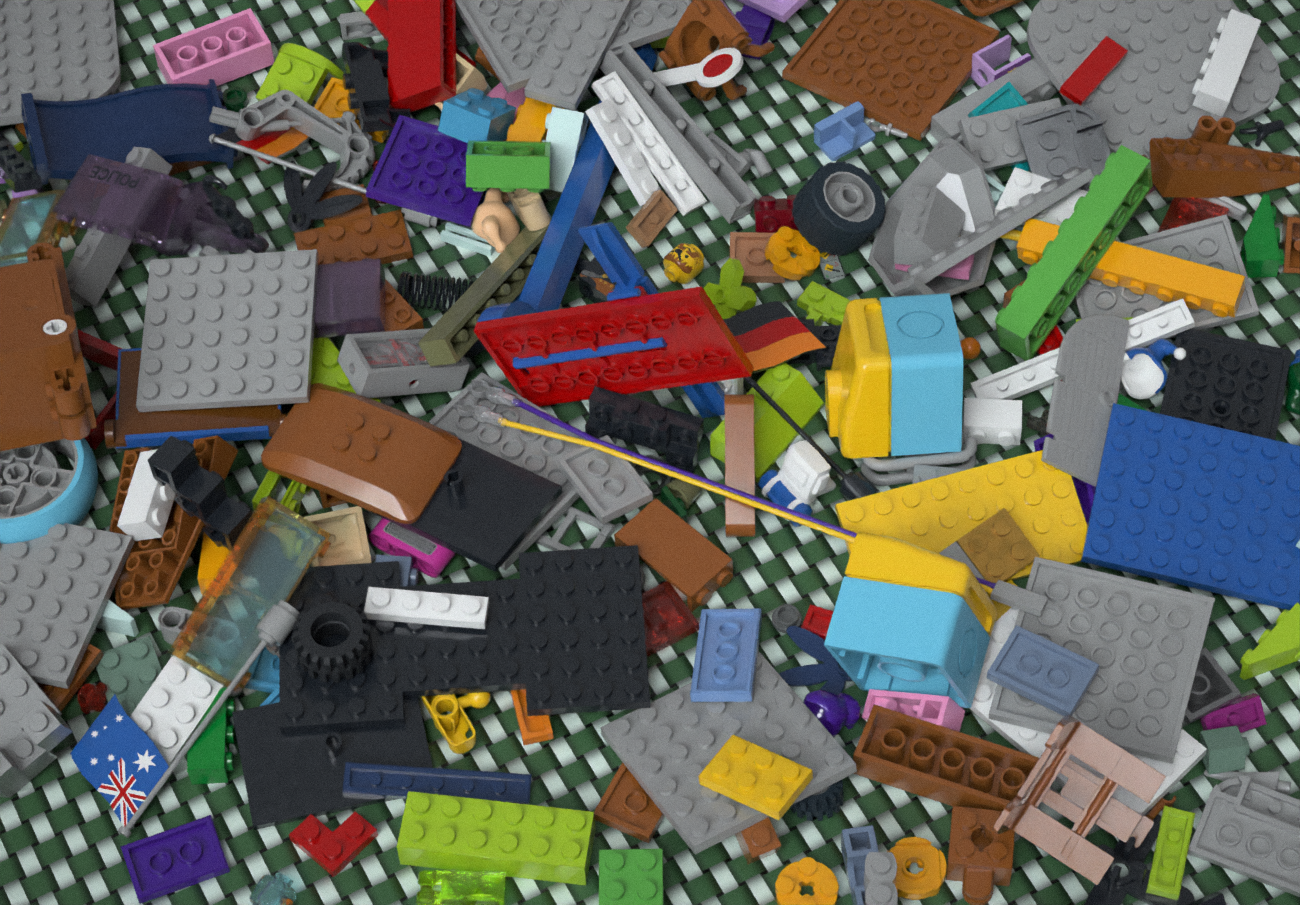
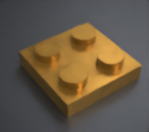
M1005 508L956 541L982 577L992 583H997L998 579L1005 582L1031 564L1035 557L1040 556Z

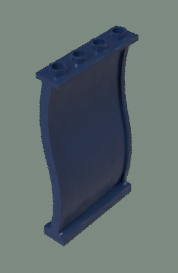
M209 79L208 85L187 83L161 84L79 101L35 100L32 93L21 94V115L33 169L41 177L42 184H48V179L50 178L69 180L97 179L98 175H100V178H104L107 171H99L96 178L88 177V175H95L91 171H98L97 168H93L94 166L102 167L101 170L109 169L110 172L107 176L109 177L113 170L121 171L126 162V157L133 147L150 148L168 163L183 161L226 162L228 169L233 168V158L238 156V150L216 142L213 144L209 142L211 134L214 133L217 136L232 128L209 122L213 106L227 110L226 106H222L221 89L217 90L214 79Z

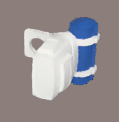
M807 440L790 445L779 472L777 470L766 472L757 484L762 490L763 496L769 498L771 502L811 516L813 512L810 504L818 496L832 491L836 487V484L829 475L831 466ZM785 519L787 521H790L795 527H800L802 525L794 521Z

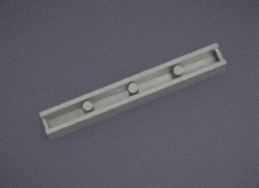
M629 43L623 44L622 48L615 52L612 50L607 51L599 68L605 75L614 71L618 74L686 172L727 222L731 224L749 215L757 196Z

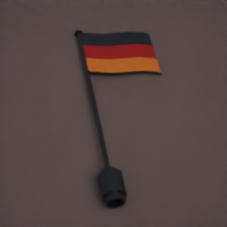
M780 301L760 304L728 319H724V322L753 365L752 373L775 368L803 354L826 350V347ZM743 377L843 478L840 481L842 487L839 492L848 501L880 493L861 471L855 474L851 471L846 474L751 377Z

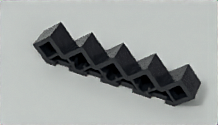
M171 435L148 459L154 479L161 486L166 484L170 486L178 495L174 500L190 517L195 515L206 525L203 531L218 547H226L234 555L231 559L234 565L246 577L252 576L262 585L258 589L262 595L277 605L279 603V569L301 568L304 566L297 561L293 563L283 556L280 546L281 542L275 534L269 531L265 533L255 526L252 516L253 512L246 503L242 501L236 502L227 496L224 486L225 481L217 472H209L199 466L196 449L191 443L186 440L180 441Z

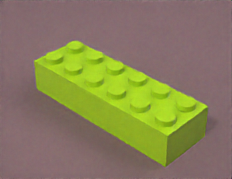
M408 791L397 843L399 861L402 865L586 885L596 830L594 812Z

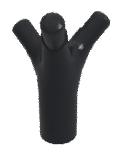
M1282 120L1266 124L1258 121L1255 123L1256 127L1240 129L1239 133L1256 134L1255 146L1259 147L1267 135L1284 130V123Z

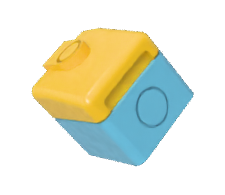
M950 293L880 297L879 301H877V298L851 300L845 309L831 370H825V412L829 437H838L841 454L846 458L854 459L888 456V452H891V456L961 452L963 352Z
M859 532L854 540L845 571L847 577L844 576L824 646L860 690L869 691V689L949 696L960 707L971 708L997 616L995 605L965 563L943 556L935 549L918 542Z

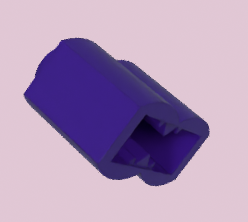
M745 4L741 11L736 12L735 16L748 31L749 37L753 40L751 43L763 45L770 39L775 25V18ZM741 54L743 57H748L757 60H760L762 58Z

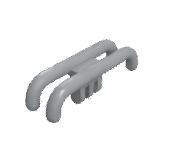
M972 436L967 437L965 440L966 447L961 452L903 455V458L879 460L875 457L862 458L864 463L861 465V472L872 484L886 486L912 483L914 464L939 466L964 462L962 465L948 468L968 470L976 465L977 441ZM906 469V472L890 474H877L873 471L875 470L885 472Z

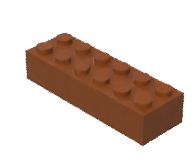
M874 704L853 755V761L856 763L857 772L853 774L950 806L1003 811L1008 803L1017 795L1039 758Z

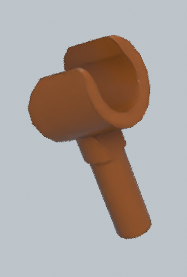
M1176 796L1169 801L1161 798L1146 817L1153 821L1158 813L1163 811L1164 806L1173 807Z

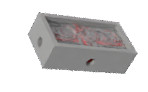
M431 328L346 334L337 359L356 394L366 398L457 391L462 387L470 364L463 355L457 363L430 367L418 342Z

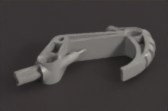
M281 90L244 109H240L239 113L214 106L211 110L209 122L235 128L237 136L245 141L254 140L265 132L289 130V127L297 129L340 154V167L335 173L334 178L352 184L357 183L359 179L369 172V166L374 163L376 156L371 141L372 136L367 132L362 133V130L355 122L356 116L353 112L345 111L340 118H328L289 90ZM246 122H250V123H252L254 126H250V125H248ZM351 148L357 149L359 152H355ZM304 180L302 184L303 192H305L310 181ZM331 182L325 192L346 187Z

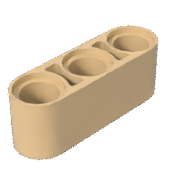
M516 188L514 192H507L516 215L529 231H537L550 224V216L539 193L529 192L527 189Z

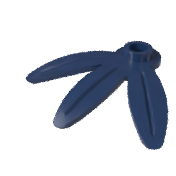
M797 626L787 627L786 632L791 640L806 654L824 664H811L788 669L779 673L783 680L789 686L795 687L812 686L826 682L820 690L832 692L836 695L842 693L846 681L853 680L824 646L825 640L806 629Z

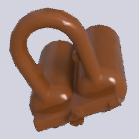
M1202 116L1199 118L1191 138L1228 144L1236 125L1232 119L1227 117L1220 118L1216 122L1211 116Z

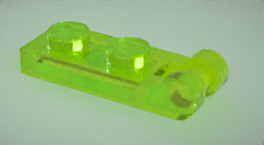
M420 871L418 873L420 891L416 895V904L505 905L506 872ZM441 885V891L433 890V886Z

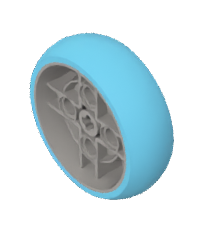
M85 438L76 441L62 439L0 451V514H7L6 516H0L1 544L30 541L47 535L49 528L56 524L79 525L92 506L98 484L96 459ZM52 450L69 457L75 463L73 471L61 469L59 462L51 453Z

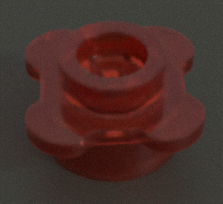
M100 682L98 685L88 683L81 687L78 693V703L81 706L82 712L89 713L91 710L101 712L104 709L105 693L107 691L105 683Z

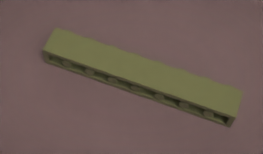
M549 225L537 231H529L525 227L418 342L430 367L457 363L479 339L473 330L482 312L492 305L510 303L522 292Z

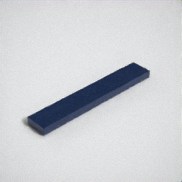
M345 762L343 795L407 799L408 791L529 805L532 774Z

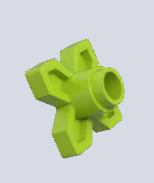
M729 258L721 267L719 284L708 282L703 288L723 320L735 316L736 313H741L755 307L757 301L756 294L752 288L741 285L744 269L738 259Z

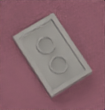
M608 435L599 438L600 440L614 444ZM587 446L580 447L557 458L559 469L602 525L653 500L652 491L627 460Z

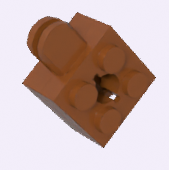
M953 806L946 880L962 881L964 900L971 905H985L992 898L994 885L1010 886L1015 832L1009 830L1002 834H997L992 830L1003 811Z

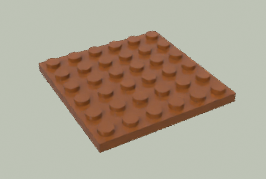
M839 0L784 68L782 78L844 107L859 101L864 107V116L873 118L875 121L887 126L891 123L893 128L899 129L907 133L908 136L921 141L931 128L932 116L949 105L971 76L972 54L997 41L1000 31L930 0Z

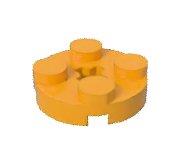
M786 226L779 228L778 232L770 237L765 247L766 260L770 259L773 264L772 269L786 279L801 280L804 276L810 277L820 263L818 248L809 244L800 234V231ZM789 251L794 252L797 256L795 258L791 257Z
M920 837L903 838L896 842L895 846L887 852L893 853L897 863L895 886L898 897L920 900L937 895L945 881L947 869L946 859L941 850L939 849L938 851L931 845L930 841ZM911 863H917L918 868H923V871H919L918 874H912L906 868H910Z
M804 857L800 861L786 866L778 875L775 883L777 905H836L839 893L837 878L824 864L816 862L813 858ZM801 887H813L812 892L814 895H800Z

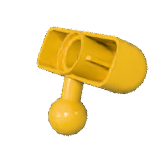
M490 692L467 693V695L456 698L454 694L421 696L435 727L441 732L445 741H447L450 750L456 754L470 751L476 744V732L463 709L470 706L476 709L486 707L490 702ZM446 711L452 712L448 715H441V713ZM470 728L473 735L467 738L465 734Z

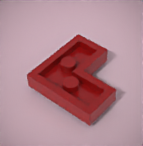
M356 811L333 832L310 814L289 834L290 841L324 870L335 877L378 836V831Z

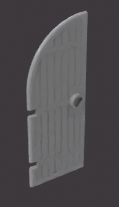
M1095 314L1080 319L1067 331L1061 342L1055 373L1063 377V380L1054 379L1046 431L1054 436L1053 439L1045 437L1041 461L1096 487L1113 403L1117 404L1129 326L1128 320L1109 314Z

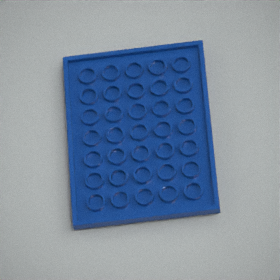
M1113 403L1081 562L1291 610L1296 603L1300 604V549L1296 547L1300 540V446Z

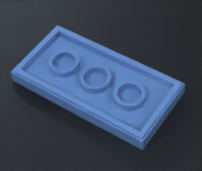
M702 609L690 690L691 702L752 701L762 622L761 609Z

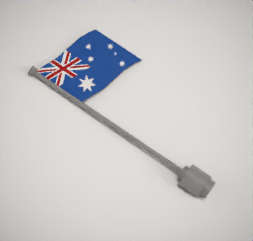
M280 600L277 605L273 604L256 627L260 632L257 636L261 640L260 644L170 766L154 742L126 714L116 694H114L70 754L81 774L108 801L123 826L118 830L119 833L126 838L131 835L130 829L266 645L273 647L274 644L279 646L283 644L293 630V625L300 614L294 607L283 600Z

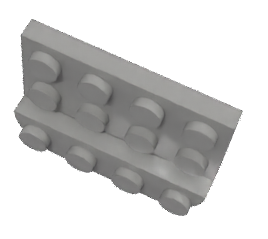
M1239 775L1238 778L1227 779L1218 785L1216 784L1209 795L1187 854L1300 897V800L1251 782V777Z

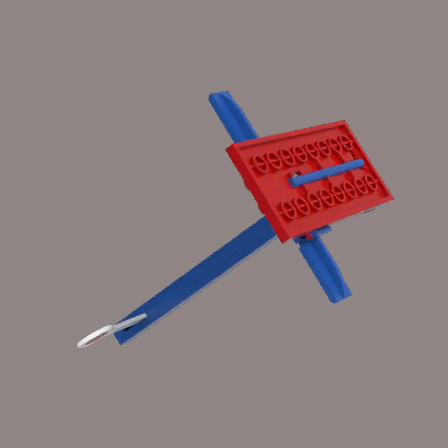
M647 43L633 48L652 71L657 55L651 45ZM723 48L711 53L698 64L653 73L665 87L696 80L703 87H715L729 81L739 72L743 65V57L740 51L735 48ZM591 122L522 292L510 303L492 305L486 308L478 318L473 331L517 393L537 406L588 400L595 386L620 394L681 386L702 418L725 415V394L717 381L750 377L754 367L702 286L658 293L649 277H643L645 271L614 224L608 222L591 225L615 166V162ZM585 242L611 282H616L615 289L608 292L607 302L558 309Z

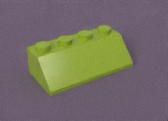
M786 363L768 369L757 381V384L802 429L809 424L824 406V402L803 374ZM752 387L747 394H754L755 482L758 483L760 478L771 468L799 434ZM725 419L710 435V454L725 463Z

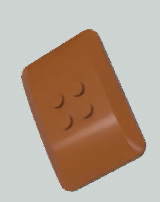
M315 383L310 385L309 402L295 403L264 448L261 460L263 466L272 472L399 523L412 524L421 517L444 481L445 473L451 470L462 451V444L455 435L403 411L343 389Z

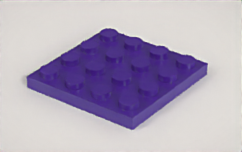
M399 115L366 188L365 197L471 227L475 211L480 205L485 191H474L472 188L466 187V152L468 143L439 132V126Z

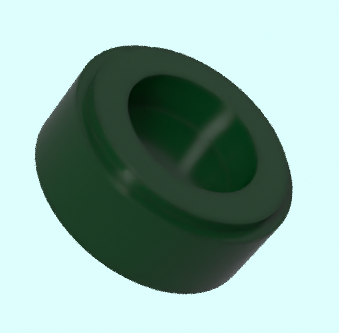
M230 87L222 93V106H226L227 110L239 112L240 109L248 106L247 92L243 88Z

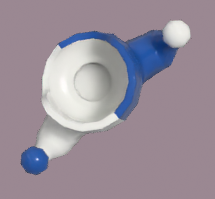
M1163 338L1158 339L1147 348L1136 347L1127 350L1124 353L1119 390L1124 388L1131 397L1136 399H1146L1156 395L1163 389L1167 381V374L1162 360L1167 355H1174L1176 359L1182 360L1186 357V351L1181 347L1177 348L1170 341Z

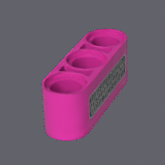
M384 518L377 523L368 535L371 543L381 551L391 556L412 557L413 567L432 578H437L455 556V552Z

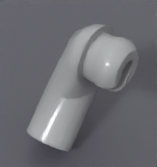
M747 148L743 152L738 153L751 166L756 167L761 178H766L773 173L770 164L761 151Z

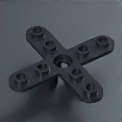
M1159 814L1153 819L1154 824L1140 847H1134L1135 837H1130L1126 843L1119 839L1114 850L1103 844L1098 846L1115 857L1100 883L1094 885L1084 905H1122L1127 894L1149 905H1187L1195 901L1192 892L1182 885L1178 900L1146 893L1150 870L1147 869L1144 862L1158 836L1161 821ZM1115 863L1125 864L1130 868L1129 873L1125 877H1120L1122 867L1115 865L1111 871V866Z

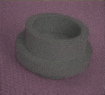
M791 604L780 605L772 614V625L779 632L787 633L786 629L789 626H801V613Z

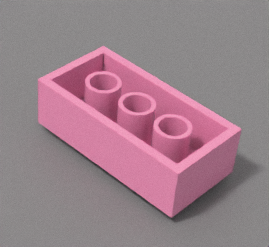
M251 8L153 45L157 65L167 84L208 85L209 79H214L216 86L271 66L274 63L271 42Z

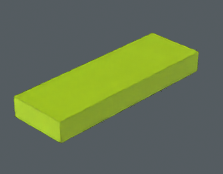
M1164 806L1146 893L1178 900L1195 813Z

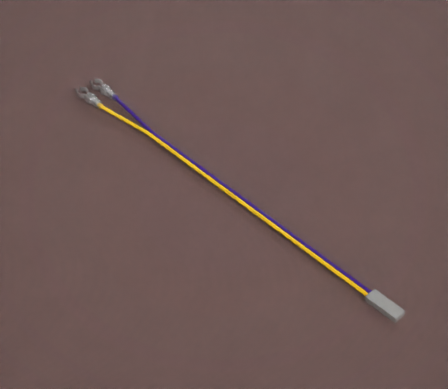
M472 380V386L468 385V391H472L474 397H487V400L496 405L503 404L508 407H521L586 440L509 421L502 414L492 411L490 407L484 405L475 406L474 402L470 399H458V405H470L474 408V411H462L458 408L457 404H454V410H458L460 416H473L477 422L482 424L489 423L497 427L508 426L591 447L854 543L857 533L597 439L524 403L516 395L506 392L504 388L498 386L489 387L488 383L483 380L475 382ZM472 386H484L488 389V392H476L472 389ZM976 577L985 592L991 595L990 599L1032 615L1041 617L1048 603V597L999 579L997 583H992Z

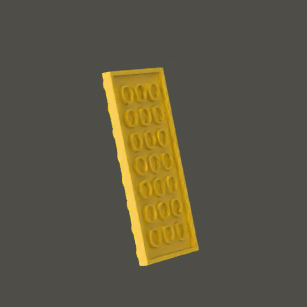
M1043 450L835 505L841 528L857 534L862 532L918 542L935 549L938 553L1003 508L1007 510L1038 552L1039 558L1069 565L1081 563L1087 532V523L1071 475L1041 461ZM845 541L850 556L854 543ZM1033 562L1006 581L1029 577Z

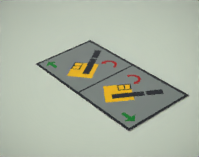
M819 250V266L825 280L846 276L838 254L831 255Z

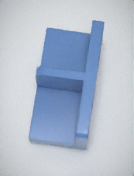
M859 101L814 124V143L831 161H836L875 139V133L864 122V107Z

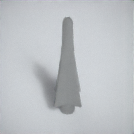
M1207 770L1204 771L1205 776L1221 781L1238 778L1239 775L1251 777V782L1283 794L1290 793L1291 782L1279 780L1280 772L1229 771L1209 775Z

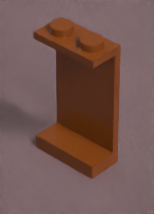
M656 498L614 534L616 547L638 545L639 558L687 596L688 609L691 612L698 606L705 605L711 599L712 594L720 586H726L733 577V560Z

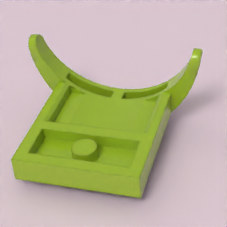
M284 43L280 47L278 56L255 98L260 101L281 90H289L311 105L327 74L330 73L335 78L343 80L344 72L332 61L309 48L293 43Z

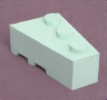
M552 107V112L547 114L545 129H548L546 140H542V142H551L550 187L549 189H544L545 191L562 194L585 138L586 128L591 123L587 114Z

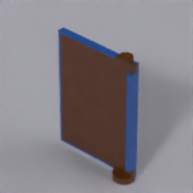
M142 348L118 349L116 419L105 420V443L107 448L116 449L161 446L171 435L180 441L186 440L191 444L194 443V439L219 436L225 441L271 439L287 414H282V404L139 412L136 408Z

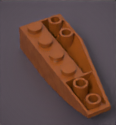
M1151 138L1149 142L1152 182L1162 197H1233L1269 191L1300 182V156L1285 155L1195 138Z

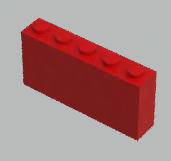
M388 0L387 75L389 105L395 109L410 108V112L456 96V0Z

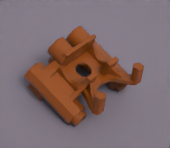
M692 0L666 41L664 51H661L658 56L668 69L700 63L705 57L713 53V50H716L718 45V50L735 48L741 54L754 57H763L774 51L775 46L771 42H766L763 45L752 44L753 40L749 37L748 31L723 0ZM733 79L721 84L727 98L731 100H736L747 93V88L744 85L736 87ZM697 80L686 82L689 89L700 100L709 101L716 95V86L703 87L698 84Z

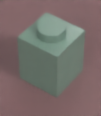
M1237 726L1200 731V744L1207 748L1206 755L1202 758V761L1209 775L1245 769V759L1250 754V747L1247 738L1241 736Z

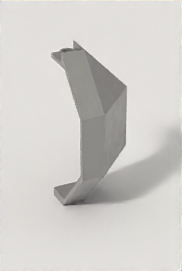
M958 141L947 146L939 142L886 202L884 220L878 227L868 258L870 264L895 296L950 293L951 297L984 284L996 240L973 254L974 265L969 280L937 276L924 284L915 276L901 281L900 277L908 272L895 269L894 235L910 185L936 187L965 212L960 236L970 235L975 232L974 228L984 221L991 222L997 218L995 216V205L978 149L969 152Z

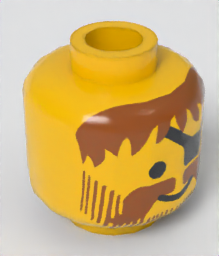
M681 243L664 257L665 276L670 281H677L681 284H687L703 271L704 255L702 251L694 244Z

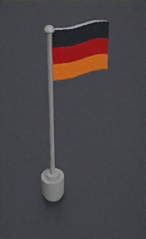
M246 122L248 125L254 126L252 123ZM289 127V130L265 132L251 141L239 138L235 133V128H231L217 136L214 133L209 136L211 144L216 142L315 176L317 171L279 159L297 150L311 139L293 127ZM334 177L331 181L332 183L366 194V188ZM403 207L401 209V212L405 213L404 219L429 228L431 226L438 227L441 221L440 218Z

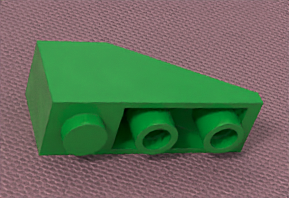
M1269 194L1263 195L1243 238L1240 255L1248 278L1277 277L1279 266L1284 264L1283 249L1278 247L1280 229L1274 225L1276 221L1275 205L1271 206Z
M227 687L220 688L199 725L202 723L204 718L216 704V702L227 689ZM229 696L188 751L187 772L191 785L228 783L229 771H234L233 752H230V744L235 743L234 725H230L231 717H233L232 712L236 711L235 699H230Z

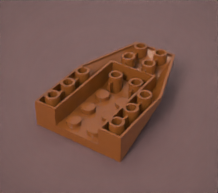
M219 436L194 439L193 446L196 449L199 466L209 472H217L225 481L238 450ZM149 447L126 450L124 453L109 529L110 532L127 535L117 524L140 452L152 450ZM175 500L171 507L163 537L134 541V545L115 585L116 604L122 610L168 604L205 525L195 515L190 517Z

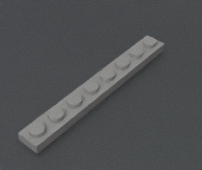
M1074 166L1065 170L1062 173V178L1057 181L1051 180L1041 186V191L1036 194L1031 193L1019 199L1020 204L1013 208L1007 207L996 214V219L991 222L984 221L974 228L975 232L970 235L965 234L957 237L952 241L953 245L949 248L939 249L930 255L931 259L925 263L919 262L907 269L908 273L900 277L901 281L916 276L924 284L1091 181L1094 178L1091 169Z

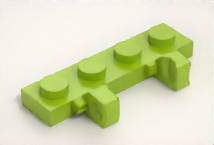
M812 281L797 299V306L806 310V314H808L806 319H814L815 326H821L824 322L842 325L846 306L851 300Z

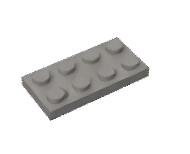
M1055 98L961 119L957 124L965 148L969 152L978 149L985 172L1027 162L1015 121L1062 106L1060 99Z

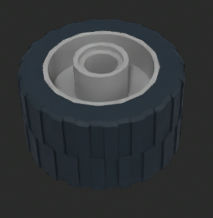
M830 162L825 166H821L796 194L793 201L792 215L800 234L809 244L831 255H847L860 248L883 222L884 214L886 213L885 198L879 185L863 169L850 163Z

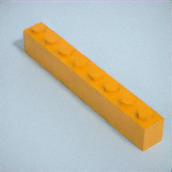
M1033 218L1026 220L1016 246L1018 258L1030 265L1038 264L1043 256L1042 253L1046 244L1050 240L1054 241L1059 234L1060 226ZM1118 241L1113 242L1087 279L1092 278L1102 281L1103 284L1110 287H1125L1139 295L1145 293L1154 295L1164 302L1183 299L1188 308L1194 310L1199 308L1205 309L1219 317L1230 316L1235 318L1245 290V276Z

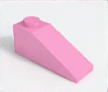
M869 689L862 718L868 720L875 704L960 732L965 710L949 696Z

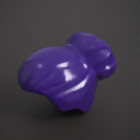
M817 690L805 696L803 703L833 737L839 733L842 727L846 726L847 729H851L859 720V703L848 694L840 693L836 695L825 690Z

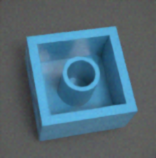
M470 88L444 101L438 131L468 143V140L503 141L507 139L510 124H513L516 107L508 105L504 99L491 98L484 95V92L479 89Z

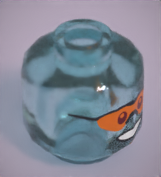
M277 872L275 876L263 875L252 891L249 900L252 905H292L297 897V893L291 887L293 880Z

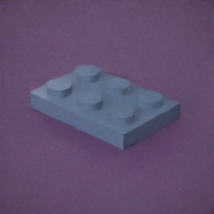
M1016 625L989 668L987 679L1063 716H1072L1097 675L1099 664Z

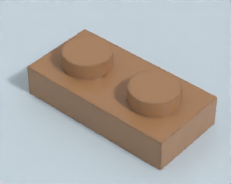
M657 190L625 228L642 248L647 247L678 209L662 190Z

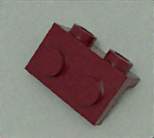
M796 194L781 199H776L773 196H763L759 200H755L753 204L755 231L760 233H776L779 228L784 226L799 231L792 215L793 201Z

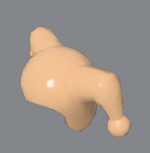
M489 188L484 202L475 211L471 227L477 236L485 239L491 246L495 247L498 253H502L507 245L519 234L520 225L512 211L503 204L510 201L507 192L500 191V188Z

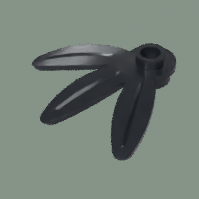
M336 162L328 163L315 174L309 182L304 195L300 171L286 167L284 191L287 201L292 208L287 218L288 226L292 231L310 230L314 220L341 215L361 204L362 197L359 195H339L317 203L337 170ZM301 215V221L298 223V217Z

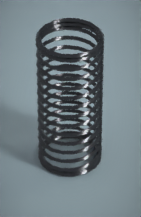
M403 271L399 278L397 292L408 304L411 295V307H420L421 309L426 307L427 310L430 308L436 310L438 308L439 311L444 309L447 312L452 307L454 293L456 302L460 295L462 296L474 281L471 279L468 284L465 278L462 283L459 277L455 287L454 276L451 278L449 285L448 276L445 277L443 283L442 275L439 276L437 282L436 275L431 280L430 274L425 279L423 273L419 277L417 272L413 276L411 272ZM418 292V304L415 305V299ZM424 293V304L423 306H421V300ZM429 294H430V305H429V307H428V306H427V301H428ZM436 295V306L434 308L433 302ZM441 296H442V304H443V305H442V307L440 308L439 304H440ZM447 297H448L449 306H448V308L446 309V306H445V305H446Z

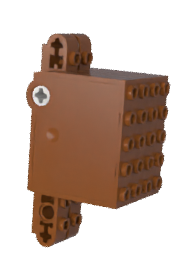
M37 243L29 247L27 250L28 262L0 267V451L62 439L71 441L81 440L89 435L90 429L97 428L61 247L54 248L49 243Z

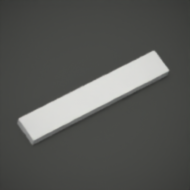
M614 71L593 82L592 89L602 102L607 99L610 100L648 168L684 217L705 205L707 202L706 198L618 74Z

